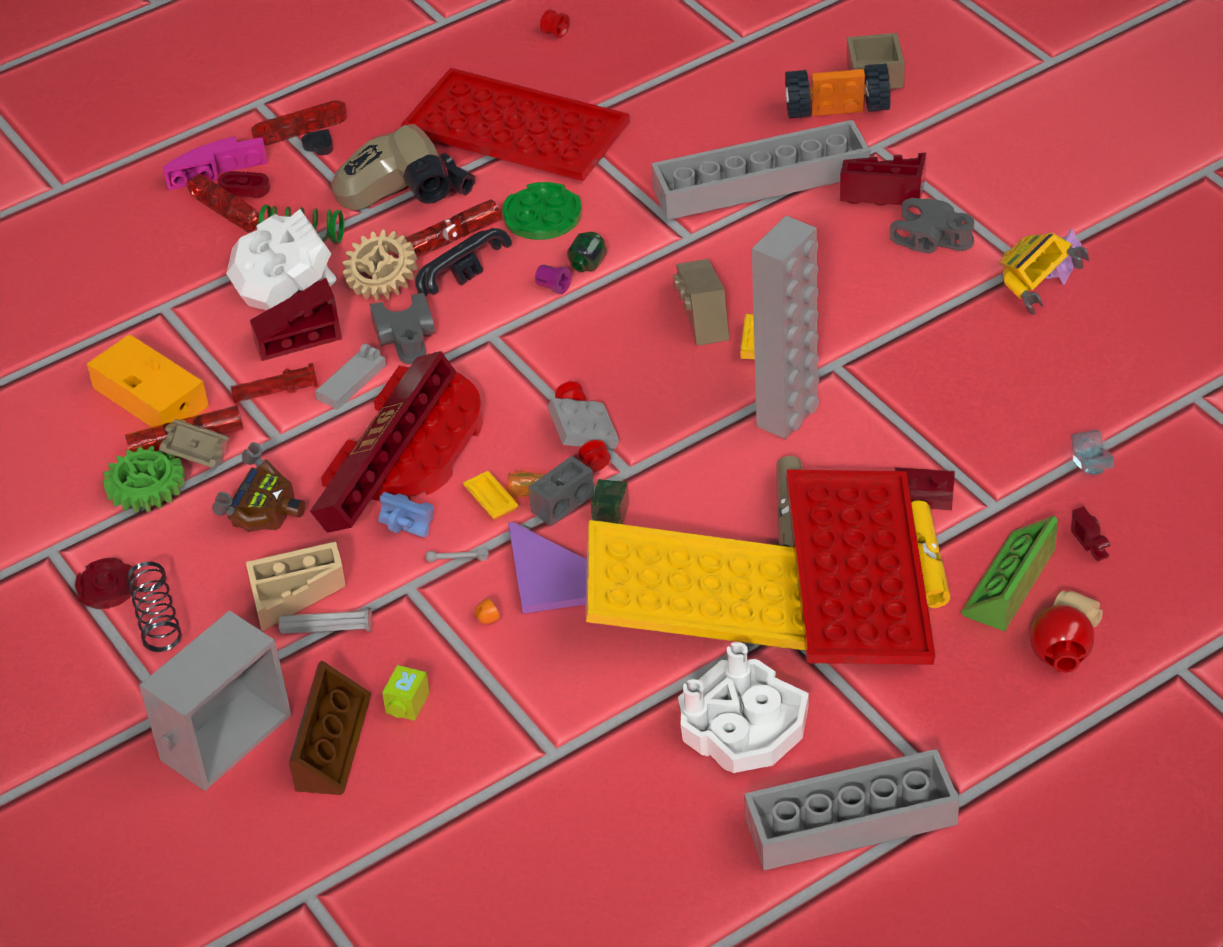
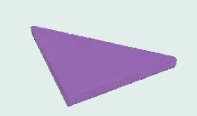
M508 522L523 614L586 605L587 559L514 522Z

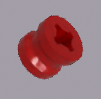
M551 9L546 10L540 20L541 32L546 34L553 33L555 37L562 38L569 28V16L564 13L557 14L556 11Z

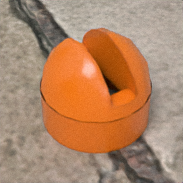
M489 597L481 601L475 608V617L481 624L488 625L501 619L499 612Z

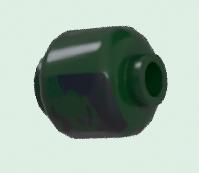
M595 232L579 233L567 250V258L571 262L572 268L578 272L595 271L606 256L607 248L605 241Z

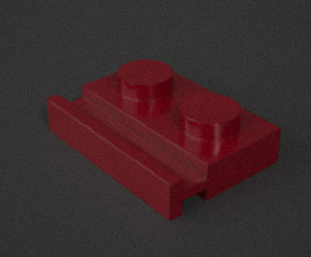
M895 467V471H906L911 502L920 500L928 503L930 509L952 510L955 471Z

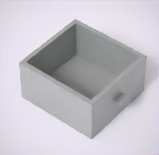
M230 610L139 685L160 760L204 791L292 716L275 640Z

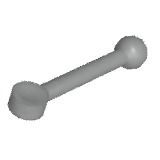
M480 548L477 552L436 553L428 551L425 558L431 563L436 561V559L477 558L480 561H485L489 557V552L485 548Z

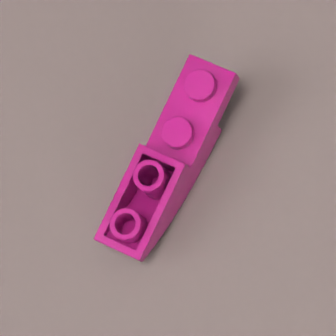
M234 136L195 148L163 166L167 189L173 190L218 180L219 173L268 164L262 137L237 142Z

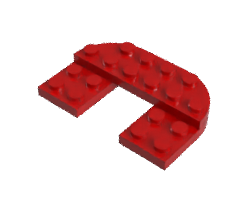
M400 365L397 367L374 400L375 410L380 411L409 369L408 367ZM457 372L372 497V500L380 501V495L386 492L394 496L398 493L408 496V499L411 501L410 496L419 495L424 491L426 495L432 494L449 481L453 475L452 465L471 436L478 437L483 424L480 394L469 379L461 373ZM347 439L322 475V486H328L357 444V441Z

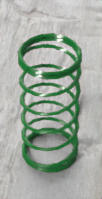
M264 204L259 213L258 224L264 221L266 209L269 218L274 215V210L275 214H277V207L274 205L271 209L270 205ZM287 206L285 210V217H287V215L288 217H291V209L289 206ZM301 207L300 210H301V211L303 212V214L305 215L304 208ZM317 208L313 211V227L316 230L318 224ZM329 209L326 220L327 233L323 242L329 236L332 243L339 244L344 233V215L341 210L337 209L332 215V211ZM337 215H338V216H339V232H338V237H337V239H336L335 227H336V219H337Z

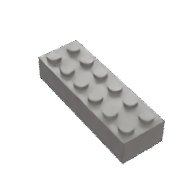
M938 749L745 793L744 806L745 820L764 871L958 825L959 798Z

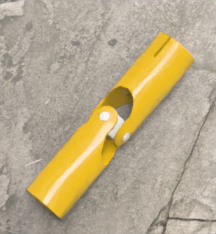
M920 500L913 501L911 504L927 605L930 608H939L950 601V591L939 552L933 518L928 503Z

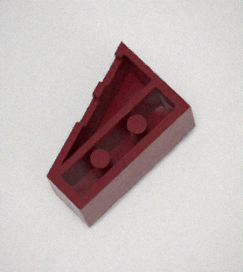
M926 152L918 153V158L902 159V155H893V160L878 161L877 157L843 160L840 172V201H847L852 204L861 202L874 203L883 206L887 204L902 205L903 201L909 198L921 199L925 183Z
M327 278L250 319L254 342L262 361L342 340L336 301Z

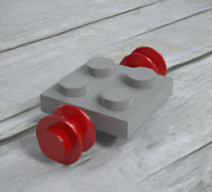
M568 381L561 384L555 391V398H551L548 404L549 412L563 445L581 446L578 454L582 463L592 469V471L602 470L609 464L611 459L607 449H616L619 443L605 405L596 401H586L582 386L578 382Z

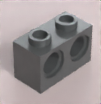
M573 456L562 462L528 486L531 512L548 525L553 526L595 495L592 469Z

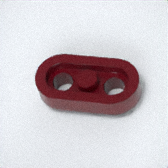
M229 171L223 173L218 178L220 192L228 196L260 198L270 190L268 176L263 173Z

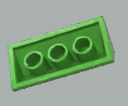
M1055 516L1011 531L961 610L964 617L1006 631L1055 551L1058 519Z

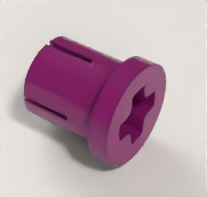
M543 264L538 267L535 273V282L538 286L552 289L554 293L564 294L571 283V271L566 267L555 268Z

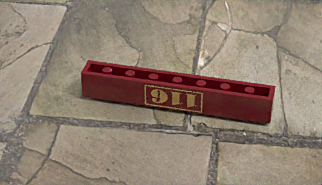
M442 351L416 357L310 510L311 514L327 533L353 527L457 373Z

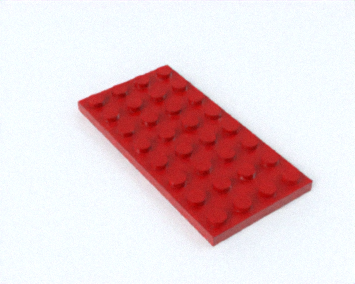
M450 67L402 122L401 127L415 124L432 141L574 180L584 181L630 120L628 113Z
M787 469L785 478L807 663L934 665L935 649L906 471Z

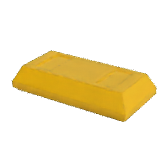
M489 471L463 482L466 489L494 520L515 511L519 507L517 502Z

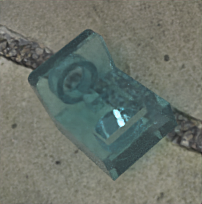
M1099 430L1077 433L1071 436L1074 463L1085 473L1091 475L1101 474L1104 472V469L1114 468L1113 455L1103 448L1102 433Z

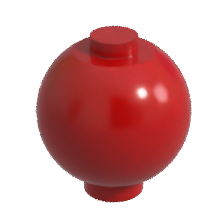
M1069 605L1051 606L1043 610L1035 618L1031 626V647L1043 663L1054 667L1059 672H1072L1090 654L1094 645V629L1088 617L1079 609Z

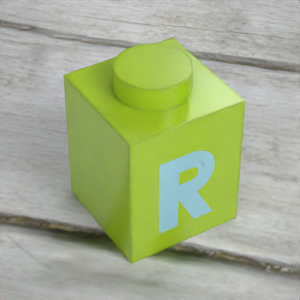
M400 665L396 666L382 692L386 714L397 718L416 720L430 693L427 672Z

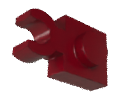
M1084 506L1073 510L1071 524L1073 535L1086 551H1091L1095 560L1100 561L1108 558L1109 554L1104 548L1110 547V542L1104 535L1101 536L1100 524L1096 517L1091 516Z

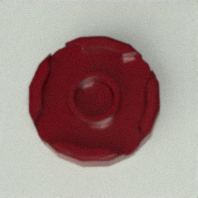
M103 558L91 562L85 566L86 570L82 574L79 572L76 576L75 589L79 600L88 607L109 609L121 605L131 597L126 577L132 566L128 563L127 565L122 563L120 559ZM134 572L132 573V575H131V577H130V582H131L132 579L135 577V573H134ZM135 579V581L133 582V585H134V586H136V583H137V580H136V579Z

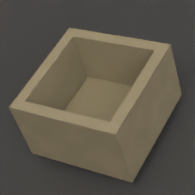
M897 33L847 37L848 70L865 69V65L886 63L890 90L904 88L905 62Z

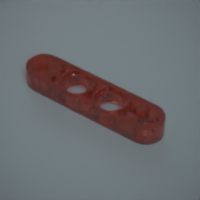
M334 100L259 122L251 129L253 139L262 137L264 146L340 124L347 119L346 106L344 102Z
M197 174L187 180V188L196 200L248 233L257 229L259 213L255 208L201 174Z

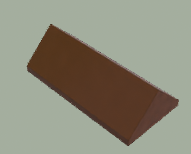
M324 661L318 663L290 756L289 766L295 791L341 795L345 791L371 692Z

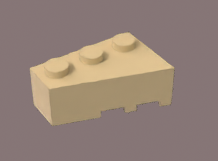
M336 542L246 562L261 631L279 623L280 616L294 615L346 586Z

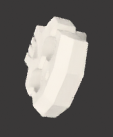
M300 209L291 217L274 214L256 226L258 230L240 237L232 248L226 273L248 306L266 311L287 300L299 289L305 290L317 281L327 278L330 287L336 281V276L327 266L331 252Z
M741 642L731 643V647H727L728 660L719 661L700 679L688 680L687 684L684 683L683 693L678 697L683 742L701 755H711L723 769L732 773L773 766L803 739L809 708V693L777 679L776 671L759 660H747L748 649Z

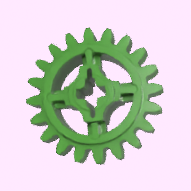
M150 446L148 450L138 447L137 452L133 453L127 450V456H116L117 464L109 463L110 471L103 473L105 477L103 485L108 500H112L115 507L122 504L123 511L133 507L135 513L140 508H145L147 512H150L151 507L155 505L158 508H162L163 501L171 503V494L180 495L179 487L185 485L183 479L185 478V473L180 458H175V455L166 454V452L160 450L155 451L153 446Z

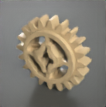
M382 230L380 236L377 237L375 232L372 231L370 239L367 240L366 237L361 236L362 243L360 245L352 243L355 249L354 252H346L349 260L343 261L346 269L343 271V275L348 286L354 290L357 296L362 293L364 299L367 300L372 295L375 301H378L380 295L384 294L388 300L390 292L393 291L396 295H399L398 288L400 286L404 288L409 287L405 280L415 278L412 271L418 269L415 263L418 258L412 244L407 242L405 236L402 235L398 238L396 232L393 231L388 237L386 231ZM388 251L398 254L399 258H393L392 255L388 254ZM367 272L368 275L372 276V279L364 278L361 276V273Z

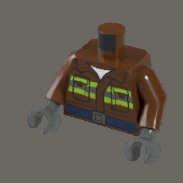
M251 442L248 450H244L242 460L248 465L255 464L257 467L250 468L233 498L226 492H219L215 498L212 510L219 516L228 514V519L232 521L233 527H240L248 532L262 529L278 530L288 515L302 517L305 510L304 500L295 499L292 483L267 459L263 460L260 457L262 448L256 442Z

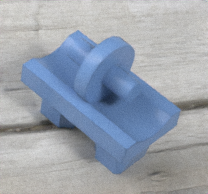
M386 492L380 495L381 512L378 522L388 525L389 531L399 533L401 530L421 537H426L429 534V525L434 516L433 505L425 502L422 504L412 502L408 499V496L399 493L396 496Z

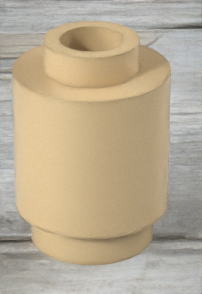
M1061 591L1055 599L1053 606L1069 605L1079 609L1088 617L1093 627H1097L1102 619L1103 611L1100 609V602L1074 591Z

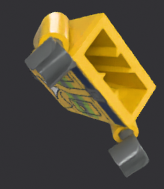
M1054 233L1025 236L1011 250L1006 251L1004 257L1000 260V264L1004 268L1002 271L1004 283L1019 299H1024L1027 311L1034 315L1035 311L1031 306L1032 304L1039 303L1041 307L1044 306L1039 294L1035 292L1029 293V290L1037 287L1068 255L1072 257L1073 266L1077 269H1082L1084 266L1081 259L1089 261L1088 251L1085 247L1072 248L1073 244Z

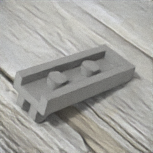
M364 343L355 356L315 391L316 400L337 410L340 409L386 366L385 357L380 355L379 349L371 348L370 345Z

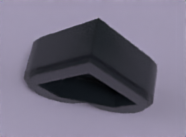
M329 129L310 132L301 138L302 147L305 151H314L315 154L321 156L328 155L333 151Z

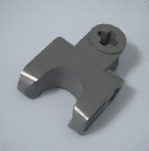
M423 292L411 295V306L399 312L386 309L383 302L369 304L372 322L380 346L394 343L398 357L404 364L412 365L416 357L426 355L423 343L424 336L435 334L432 315Z

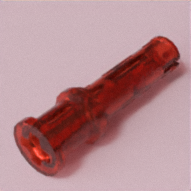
M309 363L308 367L292 371L289 368L285 369L281 375L230 386L234 403L286 390L292 394L295 393L296 389L309 386L317 388L318 383L313 363Z

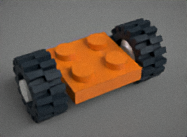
M886 63L865 65V69L812 73V88H809L807 70L785 72V95L789 118L810 117V99L812 116L863 112L864 94L866 96L868 112L890 109V83Z

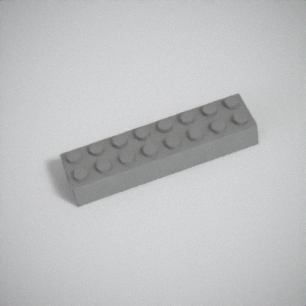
M849 120L651 163L652 186L666 219L670 220L840 182L843 160L870 157V149L855 122Z
M785 216L752 248L757 427L783 439H787L793 431L798 430L804 419L809 414H813L819 405V398H817V386L819 383V377L817 376V364L819 361V356L817 355V342L819 339V334L817 333V320L819 316L817 311V297L819 293L817 288L819 269L817 265V228L789 216Z

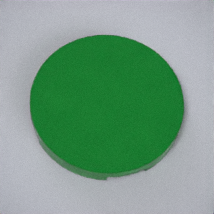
M553 182L528 184L526 189L515 194L511 193L505 199L502 206L503 221L506 227L512 233L532 240H546L562 236L575 228L582 216V205L579 196L567 190L565 185Z

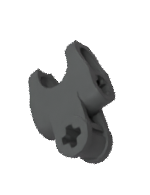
M906 199L901 205L902 217L906 221L896 220L890 225V239L894 243L914 251L932 253L937 250L938 246L955 251H966L974 245V236L972 234V229L974 228L973 217L966 213H956L949 203L940 200ZM909 207L918 208L921 215L912 213ZM896 230L909 232L910 236L902 237Z

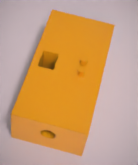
M130 334L87 363L92 386L95 390L165 437L168 435V431H165L166 427L174 419L188 422L209 407L202 380Z

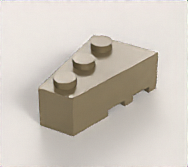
M709 259L676 264L677 274H673L675 291H678L680 301H683L696 345L728 341L729 330L725 291Z

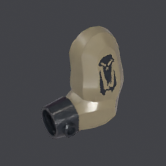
M415 124L402 126L394 132L373 137L336 171L331 185L336 201L342 207L358 210L366 208L408 186L420 202L425 204L435 203L448 195L451 189V180L445 162L441 159L434 144L423 130Z

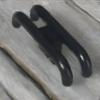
M499 228L482 230L473 234L418 271L415 278L417 292H423L425 297L429 293L436 295L439 292L436 277L448 267L458 284H465L467 279L471 280L475 277V274L479 275L483 272V268L474 251L487 242L494 250H499L502 245L505 248H509L512 245L510 236Z

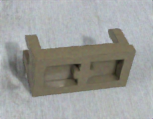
M177 419L168 424L165 430L168 431V435L161 442L160 451L212 468L222 464L230 436Z

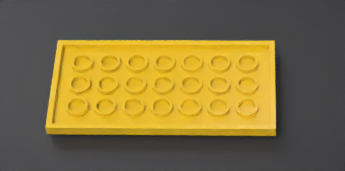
M589 520L587 526L586 622L805 650L793 547Z

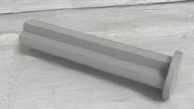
M366 607L365 611L282 615L279 617V630L282 634L366 629L367 632L372 631V612L370 607Z

